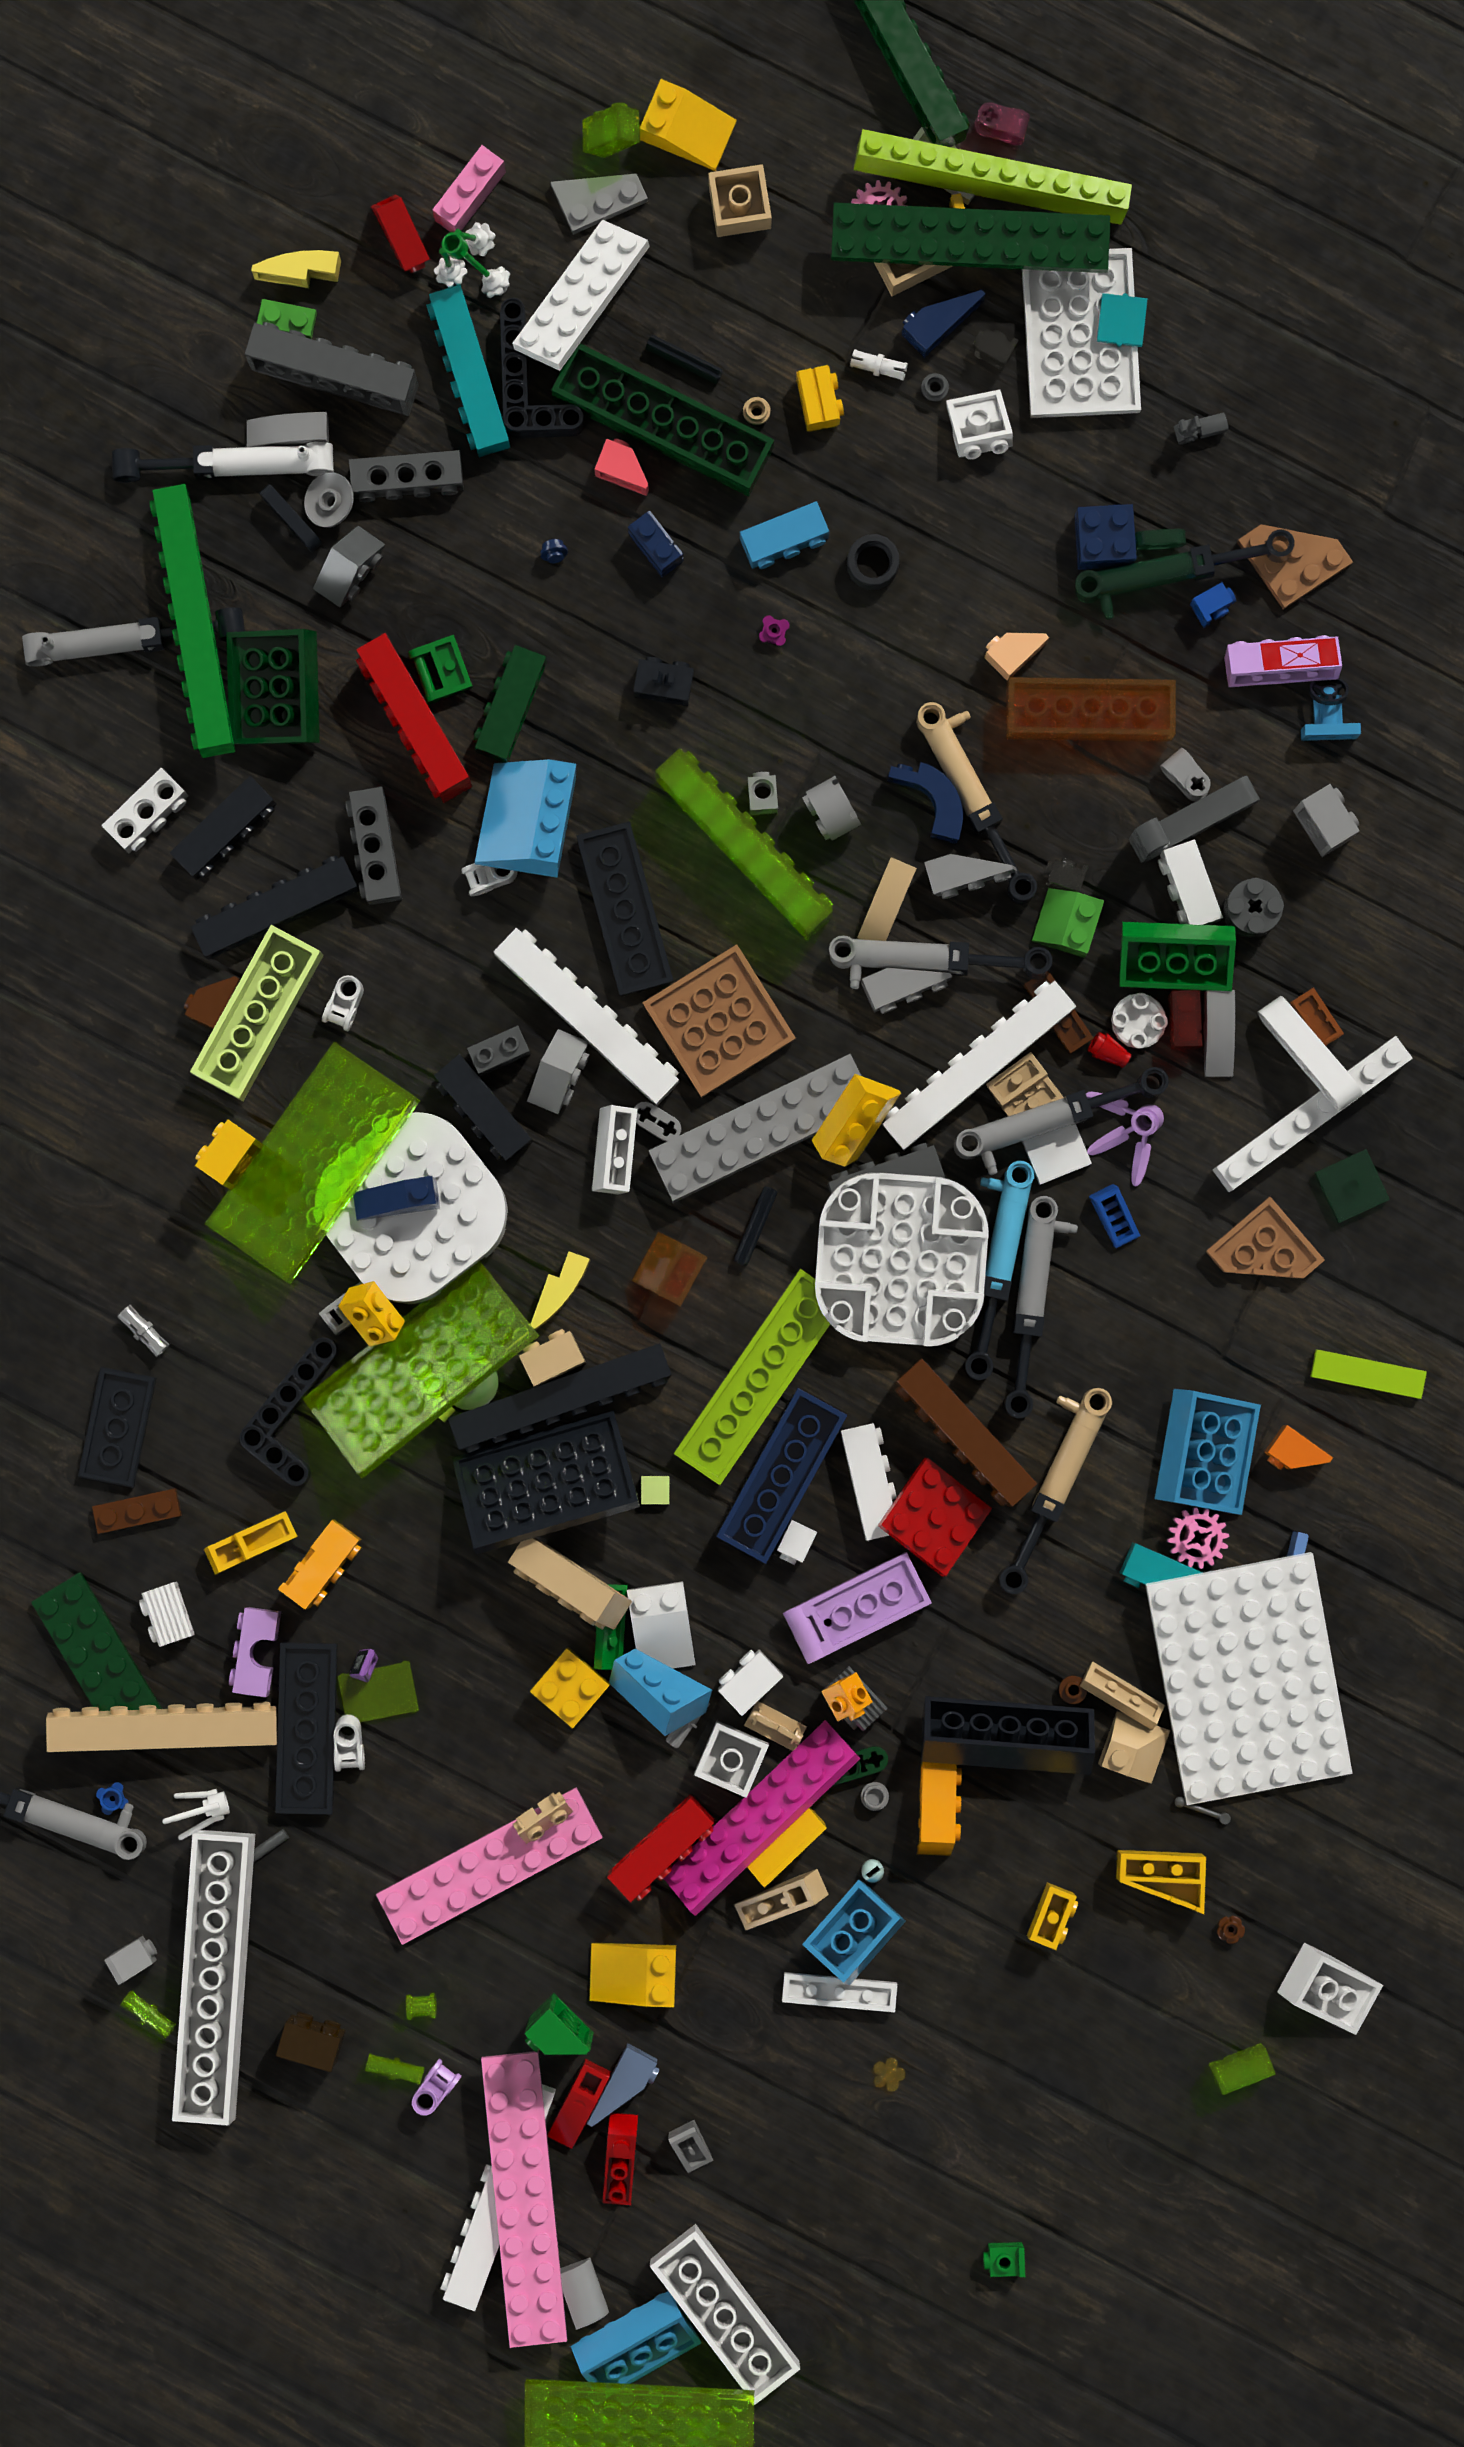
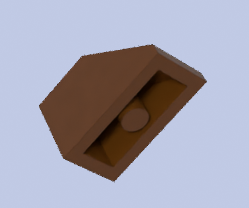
M234 976L197 989L195 994H190L185 1002L184 1009L187 1010L185 1015L202 1025L214 1029L240 979Z

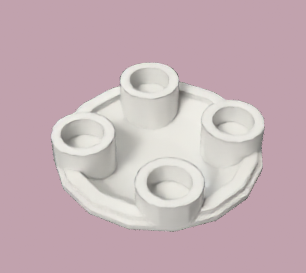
M1145 993L1128 995L1120 1000L1113 1010L1111 1019L1112 1028L1118 1040L1126 1046L1136 1049L1146 1048L1158 1042L1168 1023L1161 1004Z

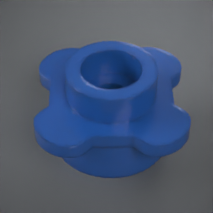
M116 1782L107 1789H98L96 1796L100 1799L101 1810L104 1814L110 1815L116 1809H124L125 1804L129 1803L128 1799L124 1797V1787L121 1783ZM114 1796L115 1801H111L110 1797Z

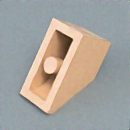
M1006 633L1001 638L996 636L986 646L988 651L986 652L985 659L1008 681L1047 644L1049 637L1044 633Z

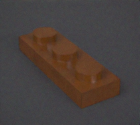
M1050 973L1042 980L1031 979L1023 986L1033 999L1037 996L1034 991L1046 981L1050 985L1055 979ZM1075 1009L1052 1027L1069 1054L1094 1039Z
M176 1488L92 1506L98 1534L182 1516Z

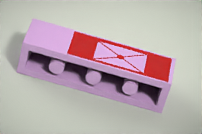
M1326 635L1311 639L1294 637L1284 641L1266 639L1256 643L1239 641L1227 645L1225 654L1228 687L1339 679L1342 669L1338 637Z

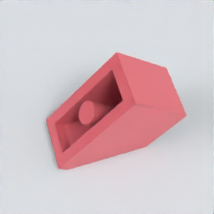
M606 439L595 467V477L647 496L649 491L648 482L633 449L623 440L614 439V441Z

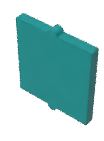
M1102 293L1097 342L1116 344L1117 347L1122 345L1142 347L1148 298L1131 297L1126 293L1123 295Z

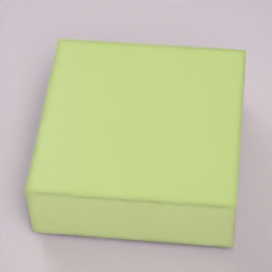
M641 1476V1504H669L670 1476Z

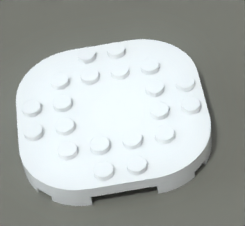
M406 1113L383 1123L328 1167L320 1180L316 1194L317 1217L326 1236L361 1282L365 1284L374 1281L391 1302L415 1304L437 1296L443 1288L484 1257L487 1258L496 1249L506 1230L508 1207L501 1186L460 1132L446 1120L428 1113ZM427 1176H433L437 1181L440 1209L356 1220L353 1192Z
M865 1173L842 1183L829 1196L820 1217L815 1291L822 1314L841 1334L863 1342L937 1346L958 1338L975 1322L984 1300L988 1223L980 1203L964 1186L942 1177Z

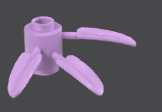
M1088 1092L1086 1096L1088 1099L1103 1093ZM1122 1099L1099 1106L1121 1116L1126 1113L1133 1115L1131 1119L1132 1126L1127 1129L1120 1126L1095 1141L1088 1148L1087 1153L1089 1155H1096L1128 1140V1134L1132 1131L1142 1135V1141L1136 1143L1131 1181L1134 1186H1138L1143 1180L1150 1157L1151 1145L1147 1143V1137L1162 1126L1164 1121L1163 1112L1153 1104L1144 1105L1135 1111L1128 1108V1102ZM1146 1116H1148L1152 1122H1148L1146 1120Z

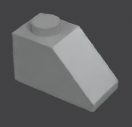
M141 1936L112 1953L105 1959V1962L119 1985L152 1965L157 1960L154 1956L157 1954V1951L150 1939L145 1940L144 1936Z

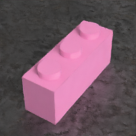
M481 145L433 208L434 220L449 232H455L456 229L462 231L506 173L504 160Z

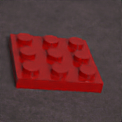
M924 1458L886 1512L878 1527L943 1577L949 1573L992 1508L929 1458Z

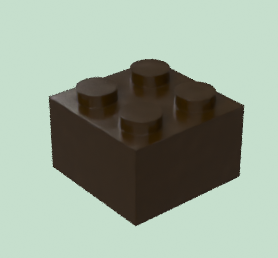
M297 2012V2016L292 2014L285 2023L276 2056L331 2072L337 2063L346 2030L341 2029V2024L334 2021L325 2020L324 2023L313 2021L314 2017L306 2013Z

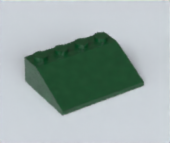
M291 629L226 632L228 707L234 744L320 743L317 631Z

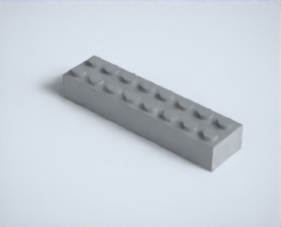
M851 1054L649 1150L652 1161L672 1202L675 1203L814 1136L854 1074L861 1076Z

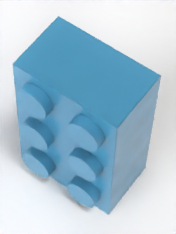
M858 1880L802 1945L843 1983L851 1985L906 1921L870 1887Z

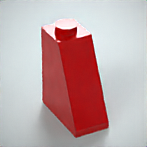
M395 194L372 205L371 208L402 270H410L411 273H414L426 266L424 262L430 258L402 198Z

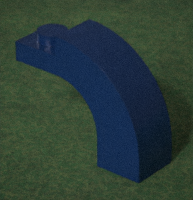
M922 762L920 763L918 773L913 772V768L907 765L897 764V767L891 766L887 782L917 789L931 800L935 811V819L930 838L957 844L963 823V809L959 794L952 782L941 771Z

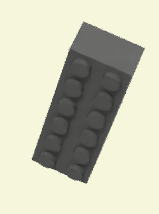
M263 322L262 325L254 323L245 351L251 371L405 416H410L419 386L415 370L411 369L412 366L405 362L396 361L395 364L387 362L384 357L378 354L370 353L369 356L360 354L353 347L344 345L340 348L333 346L330 341L323 338H316V340L305 338V334L296 330H290L289 333L281 331L278 326L268 322Z

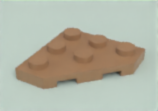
M1261 524L1238 539L1237 543L1241 549L1264 544V541H1267L1273 531L1282 528ZM1284 529L1289 531L1295 540L1293 552L1287 561L1276 563L1271 561L1267 555L1248 559L1284 610L1353 563L1338 539ZM1275 541L1272 544L1273 548L1278 552H1283L1287 549V545L1283 541Z
M1271 1197L1263 1201L1206 1250V1253L1225 1273L1303 1279L1325 1261Z

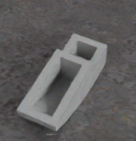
M327 412L292 413L247 420V447L302 446L310 442L329 443V417Z
M1207 990L1204 993L1205 1077H1233L1235 990Z

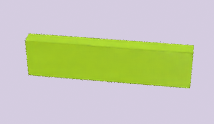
M1315 1350L1310 1377L1422 1399L1427 1371Z

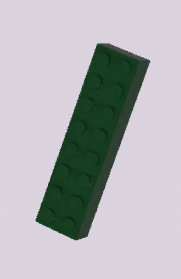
M581 343L563 366L551 390L553 400L563 405H576L582 410L583 415L748 497L752 493L774 449V439Z

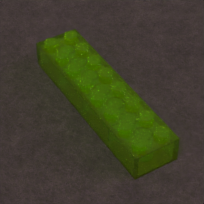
M679 748L655 770L656 782L808 941L832 919L833 909L831 906L833 903L824 893L818 895L812 887L814 885L812 880L804 872L799 875L793 867L795 864L785 852L780 854L775 849L774 845L776 843L766 832L761 834L756 829L755 825L757 823L746 811L742 814L737 809L736 800L727 791L722 793L718 789V781L708 771L703 773L698 767L699 761L689 751L684 753Z

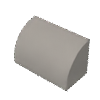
M591 2258L560 2268L563 2294L576 2330L605 2317L609 2310Z

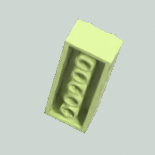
M270 925L190 1072L224 1092L244 1101L323 958V954L314 947Z

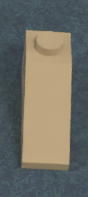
M818 1869L782 1882L734 1905L745 1930L813 1906L829 1894Z

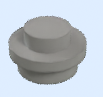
M879 1782L868 1783L861 1791V1801L870 1810H880L888 1803V1790Z

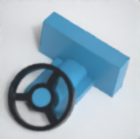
M1340 678L1336 680L1312 681L1309 693L1313 699L1314 724H1305L1301 729V741L1357 739L1361 734V723H1343L1342 703L1347 699L1349 693L1347 683ZM1329 681L1337 683L1338 685H1325L1322 687L1316 684L1320 682ZM1344 688L1345 694L1343 696L1337 695Z

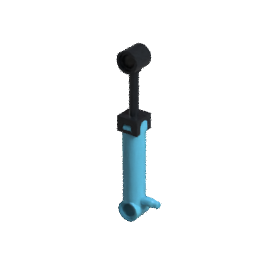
M1025 1161L1012 1163L1005 1171L1004 1181L993 1178H981L980 1185L1000 1191L1001 1197L986 1263L984 1297L987 1298L978 1346L977 1350L973 1351V1354L964 1363L966 1375L975 1381L988 1378L994 1369V1363L987 1352L998 1301L1006 1302L1009 1299L1014 1265L1031 1185L1034 1179V1170ZM1020 1168L1025 1171V1182L1017 1183L1013 1180L1012 1172L1014 1169ZM975 1359H982L986 1364V1370L981 1375L975 1374L972 1371L971 1364Z

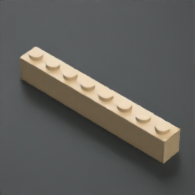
M255 1702L252 1707H242V1703H226L225 1707L214 1708L213 1704L204 1703L196 1705V1708L186 1709L185 1705L182 1704L169 1705L168 1709H156L154 1705L140 1706L139 1710H128L126 1706H114L110 1708V1711H99L98 1707L82 1708V1712H70V1708H55L53 1713H48L46 1717L47 1752L277 1745L276 1706H271L270 1702Z

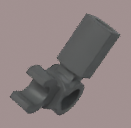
M1224 413L1200 419L1199 416H1194L1193 419L1180 420L1174 426V431L1178 444H1187L1195 441L1198 436L1202 439L1227 432L1228 422Z

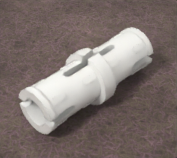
M854 349L852 356L856 359L851 358L850 367L871 371L875 376L882 374L904 380L905 372L895 369L907 371L908 363L884 358L885 355L883 354L875 356Z

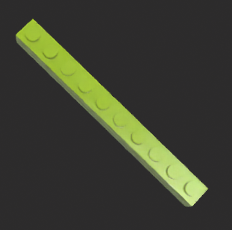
M862 129L854 164L855 171L1061 213L1110 215V223L1119 225L1122 224L1128 211L1132 184Z

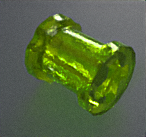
M430 1993L429 1996L412 1997L411 1994L406 1995L407 2020L421 2016H430L432 2019H435L437 2017L436 1994Z

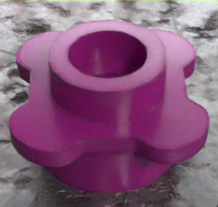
M770 615L763 618V631L759 633L760 640L776 644L777 646L784 645L786 642L784 636L786 630L789 629V622L786 619L776 620ZM773 628H775V629L777 630L776 633H773V632H772V629H773Z

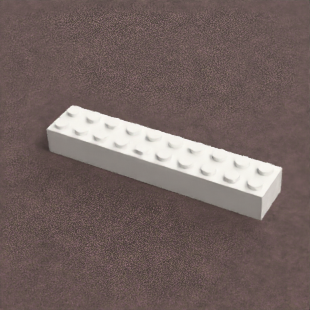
M198 1830L192 1833L172 2121L229 2125L236 2119L255 1834Z

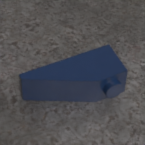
M980 290L924 307L917 314L913 311L903 321L902 336L925 358L984 302L985 293Z
M433 1176L407 1179L353 1192L357 1221L440 1209L437 1181Z

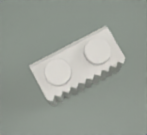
M177 1582L141 1593L143 1599L139 1600L143 1615H149L152 1626L148 1627L153 1643L158 1642L159 1647L195 1635Z

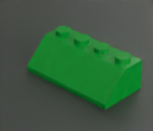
M553 1993L530 2016L524 2034L527 2036L526 2043L535 2052L541 2050L545 2055L587 2054L590 2051L594 2032Z

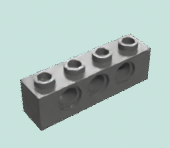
M459 450L349 459L354 499H359L360 502L375 501L376 497L398 500L403 498V495L414 494V497L423 498L430 496V493L441 492L442 495H455L459 490H464ZM433 470H438L442 473L441 477L437 480H430L427 478V475ZM406 472L414 475L413 480L408 483L400 481L401 475ZM377 475L387 477L386 481L381 485L372 483L373 478Z
M382 787L349 792L350 800L346 801L348 817H353L355 827L350 828L352 844H358L359 854L354 855L357 872L362 871L364 882H359L361 898H366L369 905L402 900L385 792ZM367 813H372L376 816L375 822L370 826H365L361 823L362 817ZM372 840L380 842V848L375 853L366 851L367 843ZM374 868H383L385 874L382 879L373 880L370 878V873Z

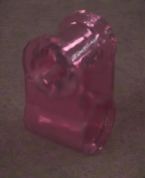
M988 102L983 104L978 111L975 129L982 136L998 139L1011 145H1021L1024 143L1030 115L1020 109L1008 108ZM986 117L991 118V122H987Z

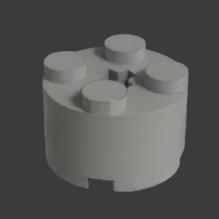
M836 776L806 791L807 795L802 797L812 816L816 814L819 816L820 819L815 822L825 840L831 838L833 841L861 825Z

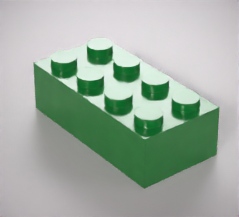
M1122 922L1119 969L1120 987L1232 991L1236 947L1235 926Z

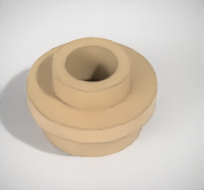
M753 397L744 404L743 416L748 423L761 425L770 417V406L763 398ZM754 408H759L762 413L759 416H754L751 411Z

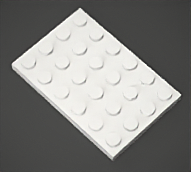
M1132 248L1109 249L1107 273L1022 269L1030 418L1140 413L1138 347L1128 345L1117 347L1116 344L1097 342L1102 293L1114 295L1126 293L1128 296L1135 297Z

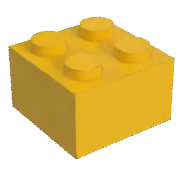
M567 1647L530 1692L573 1729L610 1684L588 1663Z

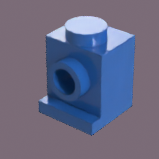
M1223 582L1194 597L1190 606L1203 628H1205L1211 622V617L1217 620L1229 613L1228 608L1236 602V597L1229 587L1225 588Z

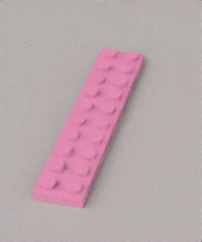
M539 2051L482 2057L509 2345L512 2348L567 2342Z

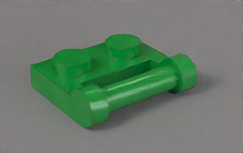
M454 635L417 647L407 653L410 661H413L425 692L423 697L427 705L437 703L442 699L473 688ZM430 654L443 685V688L435 690L424 657Z

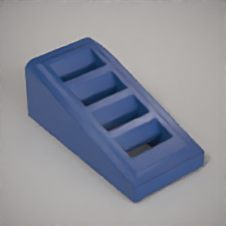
M1114 1184L1109 1185L1089 1196L1114 1248H1118L1140 1237L1118 1186ZM1113 1196L1114 1200L1102 1205L1101 1201ZM1116 1206L1119 1207V1210L1109 1215L1106 1214V1211ZM1122 1216L1124 1217L1125 1220L1113 1226L1111 1225L1110 1222ZM1127 1226L1129 1227V1231L1116 1236L1115 1232Z

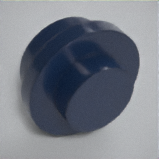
M551 539L544 542L540 551L541 558L552 564L561 562L568 554L567 546L559 539Z

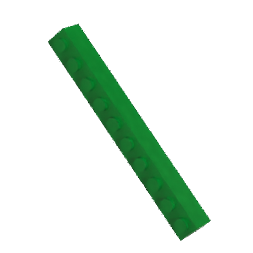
M186 484L154 489V500L150 501L152 516L158 518L159 525L154 526L157 543L162 542L163 551L159 552L161 567L167 569L168 577H164L163 581L166 594H171L172 603H168V610L171 620L175 619L177 628L172 629L175 645H180L181 654L177 655L180 672L185 671L186 680L182 681L184 697H189L191 706L186 707L189 724L194 723L195 733H191L194 750L199 749L202 758L235 752L190 495Z

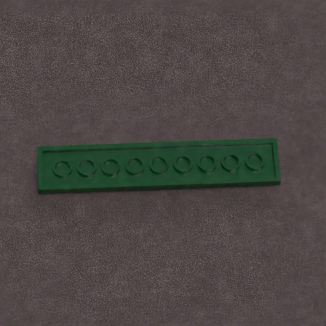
M834 203L831 261L1107 273L1109 265L1110 215Z

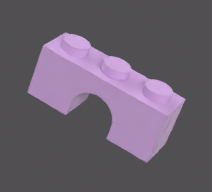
M247 1607L244 1609V1613H239L237 1629L241 1630L240 1641H235L233 1657L237 1658L236 1669H231L229 1685L233 1686L232 1693L260 1697L269 1696L273 1667L258 1664L254 1659L253 1649L260 1640L275 1641L278 1639L281 1611Z

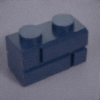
M651 511L646 512L628 526V535L661 577L667 575L684 561V554L677 545H674V541Z

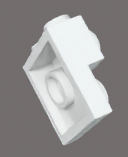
M1000 390L946 400L947 411L953 429V438L959 457L965 456L967 459H976L984 452L993 451L995 454H1001L1007 451L1008 447H1013V433Z

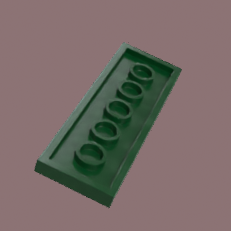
M81 1572L31 1602L93 1707H98L99 1711H110V1708L114 1706H126L128 1710H139V1707L144 1705H154L156 1709H162Z

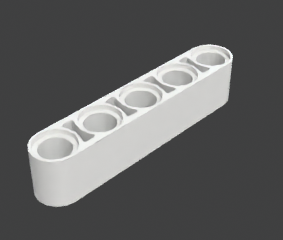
M1279 996L1258 1011V1016L1263 1024L1338 1111L1363 1095L1361 1088L1284 997Z

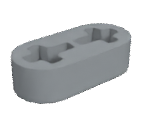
M641 1102L634 1107L637 1109L636 1124L665 1142L680 1136L681 1125L675 1117L649 1102ZM650 1108V1115L656 1118L655 1123L648 1119L641 1122L638 1111ZM659 1121L665 1125L673 1122L676 1133L664 1136V1129L658 1126Z

